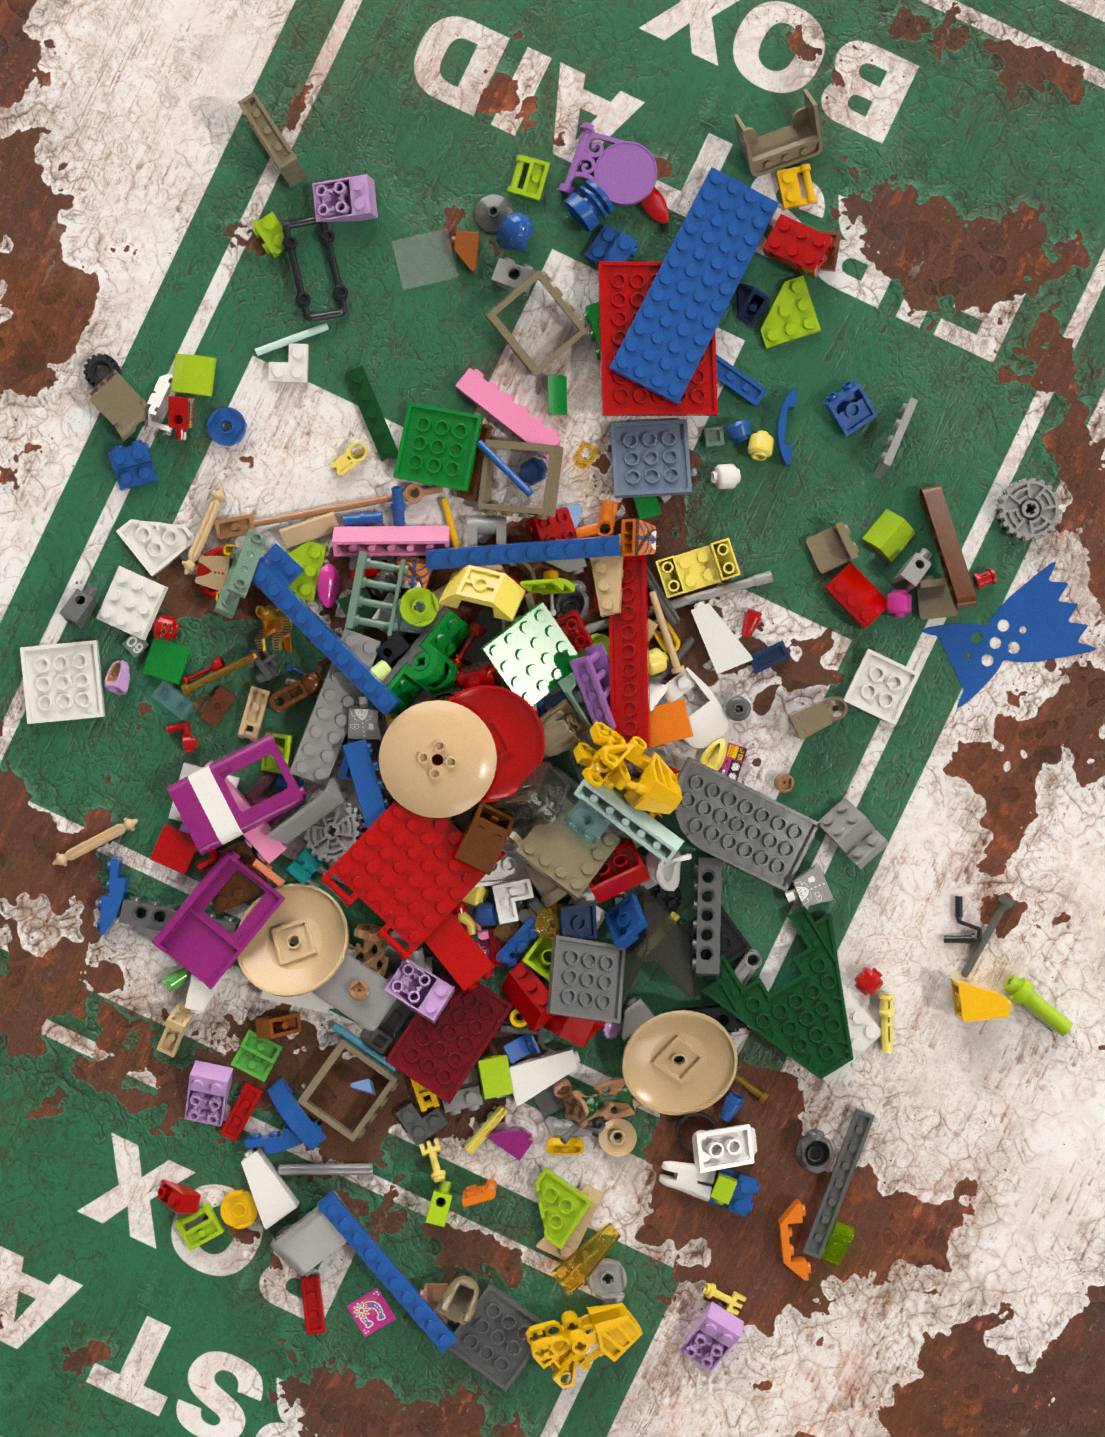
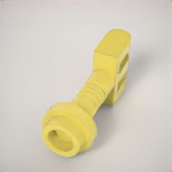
M436 1137L434 1138L435 1146H432L431 1140L426 1141L427 1149H425L423 1142L419 1143L422 1156L429 1155L434 1172L430 1176L435 1183L445 1180L446 1175L445 1170L440 1169L436 1152L442 1150L439 1139Z
M707 1283L703 1289L705 1297L710 1299L713 1296L727 1303L726 1310L735 1315H738L739 1311L733 1307L736 1306L741 1309L743 1306L737 1300L745 1302L747 1299L735 1291L732 1296L726 1295L717 1290L716 1285L713 1283Z

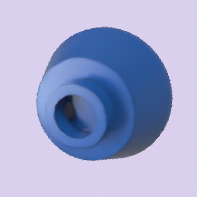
M741 420L727 426L726 433L733 441L736 440L737 443L748 440L747 436L751 435V422Z

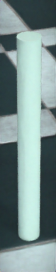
M326 322L255 349L256 354L259 356L289 345V343H294L329 330L328 324Z

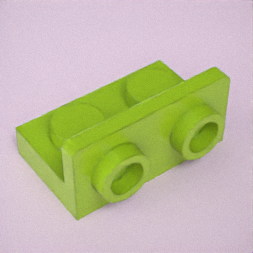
M271 212L257 222L254 219L252 223L255 227L252 230L257 238L262 237L265 243L262 246L267 254L272 253L274 258L284 253L285 251L282 249V241L284 239L282 226L274 213Z

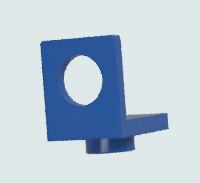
M522 1035L502 1046L511 1064L530 1053H540L533 1035Z

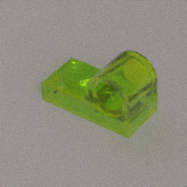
M835 1220L821 1258L840 1265L854 1238V1227Z

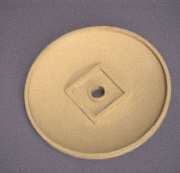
M442 700L416 704L398 715L386 730L379 751L380 773L392 797L407 810L431 818L455 816L477 804L492 784L497 764V753L493 737L481 718L460 704ZM440 754L443 757V763L441 765L433 764V755Z
M286 884L274 888L285 897L284 901L237 957V960L247 979L260 990L275 996L294 997L318 989L338 971L348 949L349 927L342 908L327 892L308 884ZM265 894L261 895L257 900H255L251 904V906L243 915L239 926L251 913V911L255 908V906L259 903V901L264 897ZM293 938H299L297 946H290Z
M686 1010L666 1012L646 1021L630 1037L622 1058L623 1077L633 1097L648 1109L667 1115H687L704 1110L716 1103L730 1088L738 1065L735 1044L728 1031L715 1019L699 1012ZM676 1056L684 1057L680 1062L674 1061Z

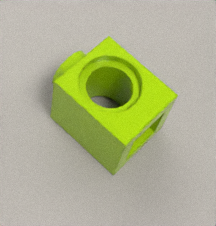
M719 1172L710 1196L713 1198V1201L720 1205H724V1203L729 1205L737 1185V1179Z

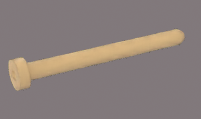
M655 591L649 592V597L673 666L671 672L672 674L682 672L685 668L684 665H680Z

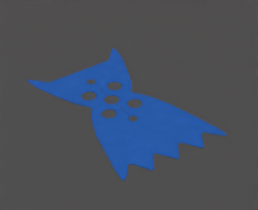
M1056 562L1045 567L1012 594L996 611L988 625L975 623L949 624L928 627L922 630L923 633L939 637L962 685L963 693L957 707H961L970 701L995 675L1005 660L1011 662H1039L1083 654L1096 649L1093 646L1078 643L1079 638L1088 625L1069 622V618L1078 604L1059 601L1068 583L1049 581ZM1000 620H1007L1010 626L1007 631L1003 632L998 629L997 625ZM1022 626L1027 629L1024 634L1020 632V627ZM974 632H980L983 635L981 643L975 644L971 641V635ZM991 638H1000L1001 646L998 649H993L990 646ZM1011 642L1019 644L1020 650L1018 653L1012 654L1008 651V645ZM966 652L971 653V658L968 660L964 658ZM989 654L993 657L994 661L991 666H984L981 660L984 655Z

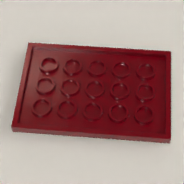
M445 970L440 979L453 986L455 992L438 1019L433 1024L416 1013L385 1062L450 1104L513 1005L479 982L478 987L474 991L463 993Z

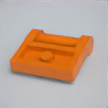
M489 1179L486 1181V1184L481 1186L476 1184L467 1186L462 1194L463 1207L494 1199L497 1182L494 1179Z

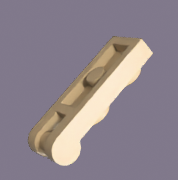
M251 686L238 738H248L251 742L258 740L271 691ZM247 725L254 727L253 732L247 730Z

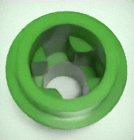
M182 968L165 975L166 977L162 980L169 992L181 987L192 974L186 968Z

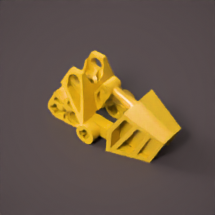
M596 721L590 728V733L594 744L602 747L597 751L588 744L579 742L574 748L573 752L577 763L587 767L582 772L586 781L597 789L602 785L608 789L616 787L622 790L624 788V797L633 809L670 814L683 799L681 788L677 782V776L656 752L651 757L645 755L643 752L647 748V744L637 736H634L626 744L625 739L604 723ZM625 758L644 770L640 780L636 777L630 780L631 777L624 762Z
M623 1303L587 1307L588 1314L579 1318L574 1311H566L561 1316L562 1326L555 1320L530 1326L526 1331V1338L531 1345L533 1358L543 1369L548 1366L554 1371L552 1378L562 1389L574 1386L577 1364L583 1370H588L591 1367V1362L603 1355L608 1356L615 1362L643 1334L640 1325ZM551 1327H557V1328H558V1332H557V1333H555V1334H549V1333H548V1331H549V1329H550ZM592 1329V1333L586 1334L585 1331ZM533 1333H537V1338H533ZM595 1344L599 1345L595 1348L594 1351H592L588 1355L586 1354L590 1346ZM570 1375L571 1379L569 1382L563 1383L561 1382V1377Z

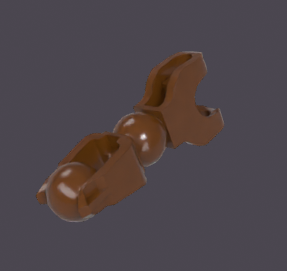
M328 657L321 660L317 664L316 672H307L302 676L301 680L274 693L269 699L270 707L275 712L282 713L309 697L308 695H318L326 677V673L323 672L322 668L331 663V660ZM283 699L284 704L276 706V700Z

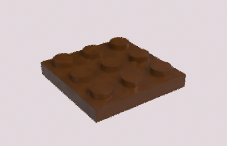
M244 840L217 851L219 859L226 850L228 852L231 850L235 851L241 856L239 860L267 882L262 875L247 865L246 862L249 857L256 859L257 857L253 848L249 847ZM210 855L201 858L197 861H194L196 866L197 864L210 858ZM215 864L211 865L210 867L202 871H199L202 879L206 876V874L211 870V868ZM236 871L215 896L212 903L217 914L265 894V891L241 871Z

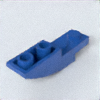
M113 857L107 865L110 880L107 881L106 889L109 895L101 896V899L98 901V910L101 911V914L97 921V929L100 930V935L107 934L114 926L121 913L123 900L127 897L129 877L122 876L123 857Z
M311 1120L313 1123H317L319 1128L322 1129L323 1122H318V1120ZM287 1124L282 1129L283 1133H280V1131H271L269 1135H261L259 1132L251 1133L245 1139V1148L265 1147V1154L288 1150L303 1142Z

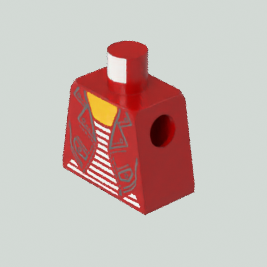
M168 397L169 428H175L174 439L186 440L187 429L193 428L195 397ZM180 416L183 418L182 423L179 420Z

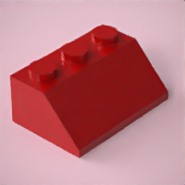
M851 562L823 587L824 591L862 630L866 629L886 609L887 599Z
M632 839L616 846L589 883V887L598 904L650 879Z
M521 961L509 971L501 990L532 1031L536 1032L554 1016L547 1014L549 987L537 972Z
M554 1015L547 1021L544 1028L565 1040L585 1048L597 1021Z

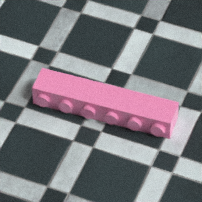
M469 368L455 385L458 391L523 442L557 446L560 443V438H558L560 435L554 429L550 428L548 430L543 426L545 423L540 418L530 416L528 414L530 411L525 406L515 404L513 402L515 399L506 392L505 394L501 393L498 390L500 387L493 381L487 382L483 378L484 374L478 369L473 371ZM538 453L546 460L549 457V454Z
M449 526L334 527L332 539L334 557L358 556L359 551L367 552L368 556H426V550L450 548Z
M211 760V761H210L209 763H207L204 767H206V766H208V765H210V764H212V763H214V762ZM226 777L225 782L240 811L251 808L252 805ZM266 822L243 835L246 837L244 841L251 848L254 846L258 851V857L263 862L267 861L270 864L288 846L268 836L271 827Z

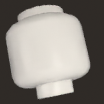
M719 464L711 472V482L715 483L718 489H734L740 483V470L734 464Z

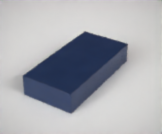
M782 640L752 654L753 660L750 661V664L755 674L791 657Z

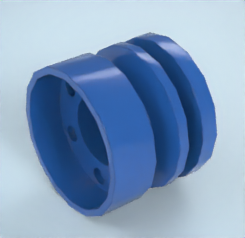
M588 179L584 182L585 187H579L582 197L572 193L564 200V205L573 219L585 231L590 233L599 225L596 215L606 219L607 213L611 214L614 212V206L604 190Z

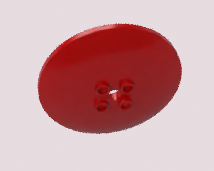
M493 685L470 687L450 697L447 701L460 704L481 718L489 729L495 743L497 753L495 775L488 791L479 802L502 801L521 792L538 773L545 752L544 730L535 710L517 693ZM440 754L433 755V764L441 765L443 757Z

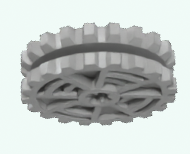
M1024 478L1018 480V482L1011 483L1010 487L1005 488L1002 491L1004 495L998 497L1000 504L995 509L999 511L996 519L1001 520L999 526L1006 529L1005 534H1012L1013 539L1021 538V541L1026 542L1038 540L1039 537L1047 536V532L1053 531L1055 529L1054 524L1060 521L1058 515L1062 514V510L1058 507L1061 505V500L1056 498L1058 496L1057 491L1052 492L1053 486L1050 484L1044 485V480L1036 482V478L1028 480ZM1027 507L1032 508V510H1030L1029 513H1026L1025 511Z
M343 802L306 829L307 835L304 836V840L308 841L306 846L308 849H312L311 854L313 856L318 855V860L335 864L367 828L366 824L363 823V815H359L360 810L353 808V804Z

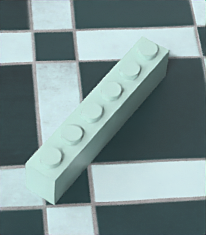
M584 778L574 792L575 796L666 864L669 863L684 843L681 838L645 811L633 809L625 797L615 789H608L604 785L597 789Z

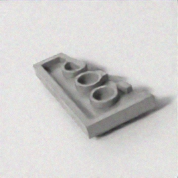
M911 397L907 403L904 402L899 411L901 416L899 419H896L892 427L894 430L893 434L889 435L885 446L887 447L878 460L879 464L873 475L874 477L881 479L891 466L918 400Z

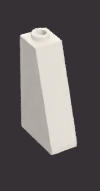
M702 601L693 605L692 615L717 674L753 660L750 653L710 603L705 604Z
M226 972L211 990L192 974L185 1008L190 1009L189 1012L200 1014L201 1011L204 1012L213 999Z
M262 991L260 997L324 1013H329L330 1009H334L333 1006L315 995L313 991L294 997L275 996Z
M568 1047L510 1064L509 1068L516 1105L523 1104L578 1068L577 1063L580 1062L578 1051H574L573 1047Z
M260 1147L256 1150L251 1148L244 1154L245 1158L241 1164L265 1229H268L296 1209L300 1202L278 1174Z

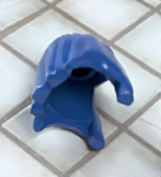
M520 212L506 215L496 228L499 247L526 252L528 250L527 240L534 231L532 220Z

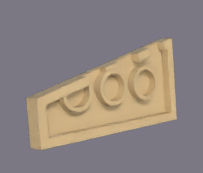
M619 534V543H620V552H621V534ZM620 555L590 558L601 617L621 613L624 557Z
M587 1184L581 1189V1192L594 1201L563 1249L560 1250L545 1239V1236L536 1244L537 1248L571 1263L603 1196L602 1191Z

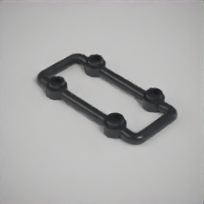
M316 217L285 222L282 227L284 235L282 249L289 256L297 290L295 304L302 310L304 319L308 322H316L344 316L347 313L346 299L348 297V290L342 285L332 245L335 240L334 232L329 230L327 222H316ZM320 224L322 232L320 233L319 241L326 248L335 285L332 296L335 301L339 302L340 309L310 314L309 305L311 297L304 290L295 253L298 243L296 238L291 236L290 229Z

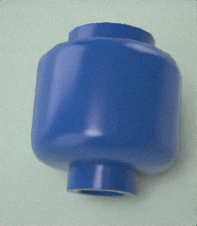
M533 457L520 465L521 472L518 473L520 479L531 486L543 481L547 476V466L542 459Z
M484 901L473 908V918L476 919L479 925L495 926L498 923L499 918L495 901Z

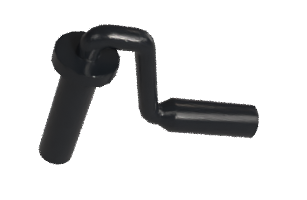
M955 896V917L957 922L977 930V937H975V933H971V936L944 935V943H971V946H975V942H979L982 939V929L961 920L963 917V896Z

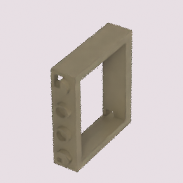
M253 92L240 100L238 104L246 120L289 187L292 188L306 179L298 158L256 93Z
M540 270L535 271L484 315L532 376L538 375L588 332L585 328L587 326L585 321L581 317L577 318L573 313L575 311L574 307L569 302L565 303L559 288L553 287L549 282L551 279L548 274ZM537 280L541 282L578 329L574 335L538 365L533 362L496 316Z
M486 439L485 444L495 454L497 450L549 454L543 509L490 504L495 464L485 454L477 508L484 510V514L495 515L496 512H501L502 516L513 517V513H516L521 518H530V515H536V519L547 520V517H555L564 448L549 444Z
M342 1037L297 1102L354 1142L356 1138L360 1139L365 1133L366 1129L364 1126L367 1122L372 1123L377 1116V1113H375L376 1109L379 1106L382 1108L389 1099L386 1097L389 1091H395L399 1085L397 1081L399 1075ZM344 1048L390 1080L354 1131H351L308 1100Z

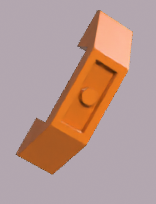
M795 1199L778 1219L781 1258L786 1266L803 1280L807 1281L809 1280L808 1274H811L810 1262H807L805 1256L791 1257L794 1256L793 1244L789 1242V1237H792V1228L788 1224L803 1223V1216H806L805 1205H801L800 1200Z

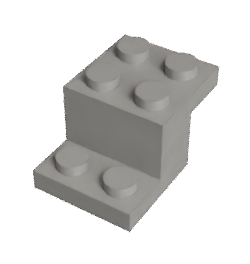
M846 798L842 799L818 821L821 823L820 827L831 837L838 848L860 869L889 845V842L873 827L867 817Z

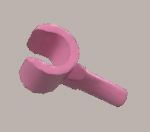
M474 919L479 939H489L488 929L482 930L481 925Z

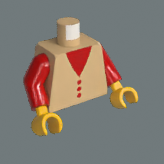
M227 544L223 547H216L207 551L204 556L199 557L198 564H195V567H197L196 571L193 570L188 573L196 575L195 583L199 584L200 590L211 599L218 600L233 559L231 556H236L235 553H232V548L236 547V545Z

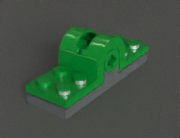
M445 605L383 680L389 689L402 701L392 711L397 716L408 709L424 689L430 694L436 695L450 690L456 682L458 676L457 665L449 657L468 636L470 626Z

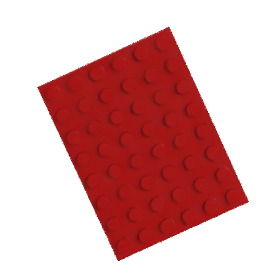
M598 262L602 416L718 415L715 332L678 405L609 370L663 262Z

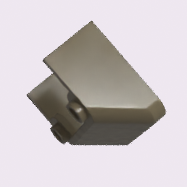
M807 88L803 90L805 106L793 113L792 125L757 137V133L753 128H746L738 114L734 115L738 141L748 169L753 176L759 177L815 157L822 151L823 143L818 106Z

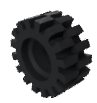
M98 353L97 356L92 355V359L88 358L86 360L88 362L87 365L84 364L85 370H83V374L86 376L85 379L94 388L104 380L97 378L95 374L96 368L100 365L108 366L109 374L115 369L121 375L119 372L121 369L117 361L107 354L102 355Z

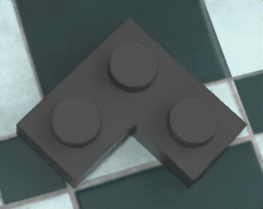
M412 1101L395 1113L416 1145L449 1124V1121L439 1107H436L422 1117Z

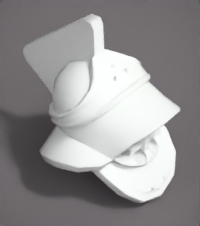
M650 851L645 856L639 853L650 876L649 880L640 884L642 890H647L659 884L665 891H674L680 881L681 861L692 858L691 853L680 855V852L677 851L669 863L666 864Z

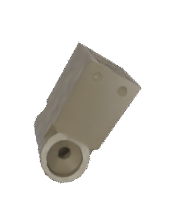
M115 369L87 394L89 401L116 427L123 441L136 431L140 422L148 420V410L151 406L147 404L148 400L142 398Z
M830 696L787 715L799 739L803 740L845 717L848 707L847 703L840 697Z

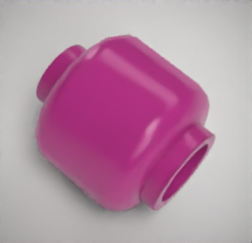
M892 590V593L887 595L886 610L892 613L893 617L904 618L905 614L911 612L912 596L907 593V590Z

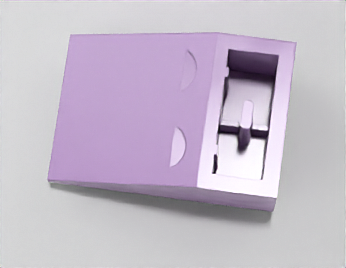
M367 174L312 183L316 222L363 221L378 218L375 182Z
M409 959L401 963L384 989L387 993L433 1024L455 992L453 986Z
M195 1061L189 1077L184 1119L222 1127L232 1082L233 1068Z
M711 1302L698 1318L679 1348V1352L707 1370L712 1371L741 1337L744 1321Z

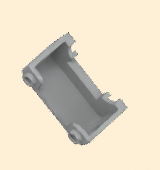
M349 943L345 958L338 971L324 985L314 990L313 993L364 1028L375 1031L396 1001L395 997L384 990L393 975L386 979L355 958L357 954L355 947ZM357 980L364 981L370 989L368 997L362 1001L353 999L349 994L350 985Z
M317 1205L315 1209L289 1229L287 1228L284 1232L281 1231L274 1236L270 1246L296 1273L307 1277L315 1270L314 1267L347 1241L319 1210Z

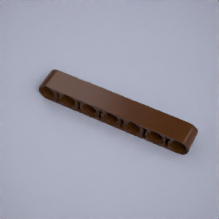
M939 484L920 488L921 503L956 610L976 606V593L942 488Z

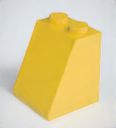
M951 978L955 1016L962 1022L1010 1017L1009 1011L1012 1010L1011 1001L1003 994L957 978Z

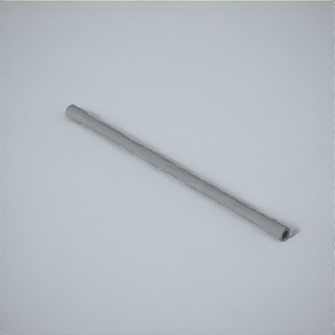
M770 571L750 578L670 600V603L676 609L753 586H760L773 582L772 574ZM653 606L648 607V617L655 615ZM609 618L586 624L585 626L589 633L609 628Z

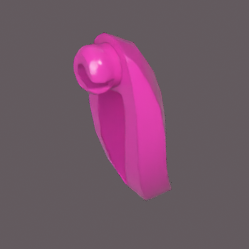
M326 564L319 572L317 587L322 604L330 608L337 598L340 584L336 568L332 564Z

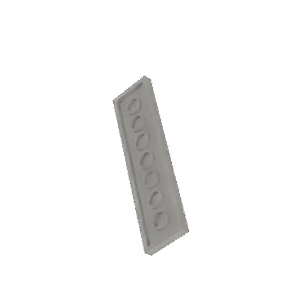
M344 628L340 639L371 669L377 655L376 649L380 647L381 641ZM332 661L290 767L292 774L325 786L348 730L349 709L358 704V696L362 694Z

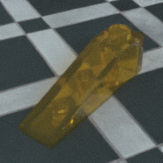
M611 1223L606 1225L551 1271V1274L568 1296L573 1294L587 1281L621 1237Z

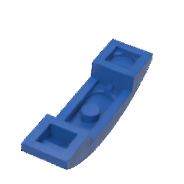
M794 387L781 406L776 426L777 449L784 467L791 465L792 445L784 444L787 410H794L796 406L797 388Z
M280 1078L268 1089L270 1098L282 1118L310 1150H314L327 1138L317 1123H313L292 1095L294 1092L283 1078Z

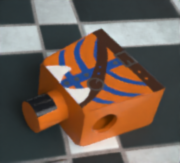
M623 519L621 523L620 556L654 554L656 547L661 543L660 537L656 536V527L639 519Z
M397 556V565L401 564V559L406 560V565H409L408 574L403 577L401 589H407V591L415 587L427 589L432 570H427L426 559Z

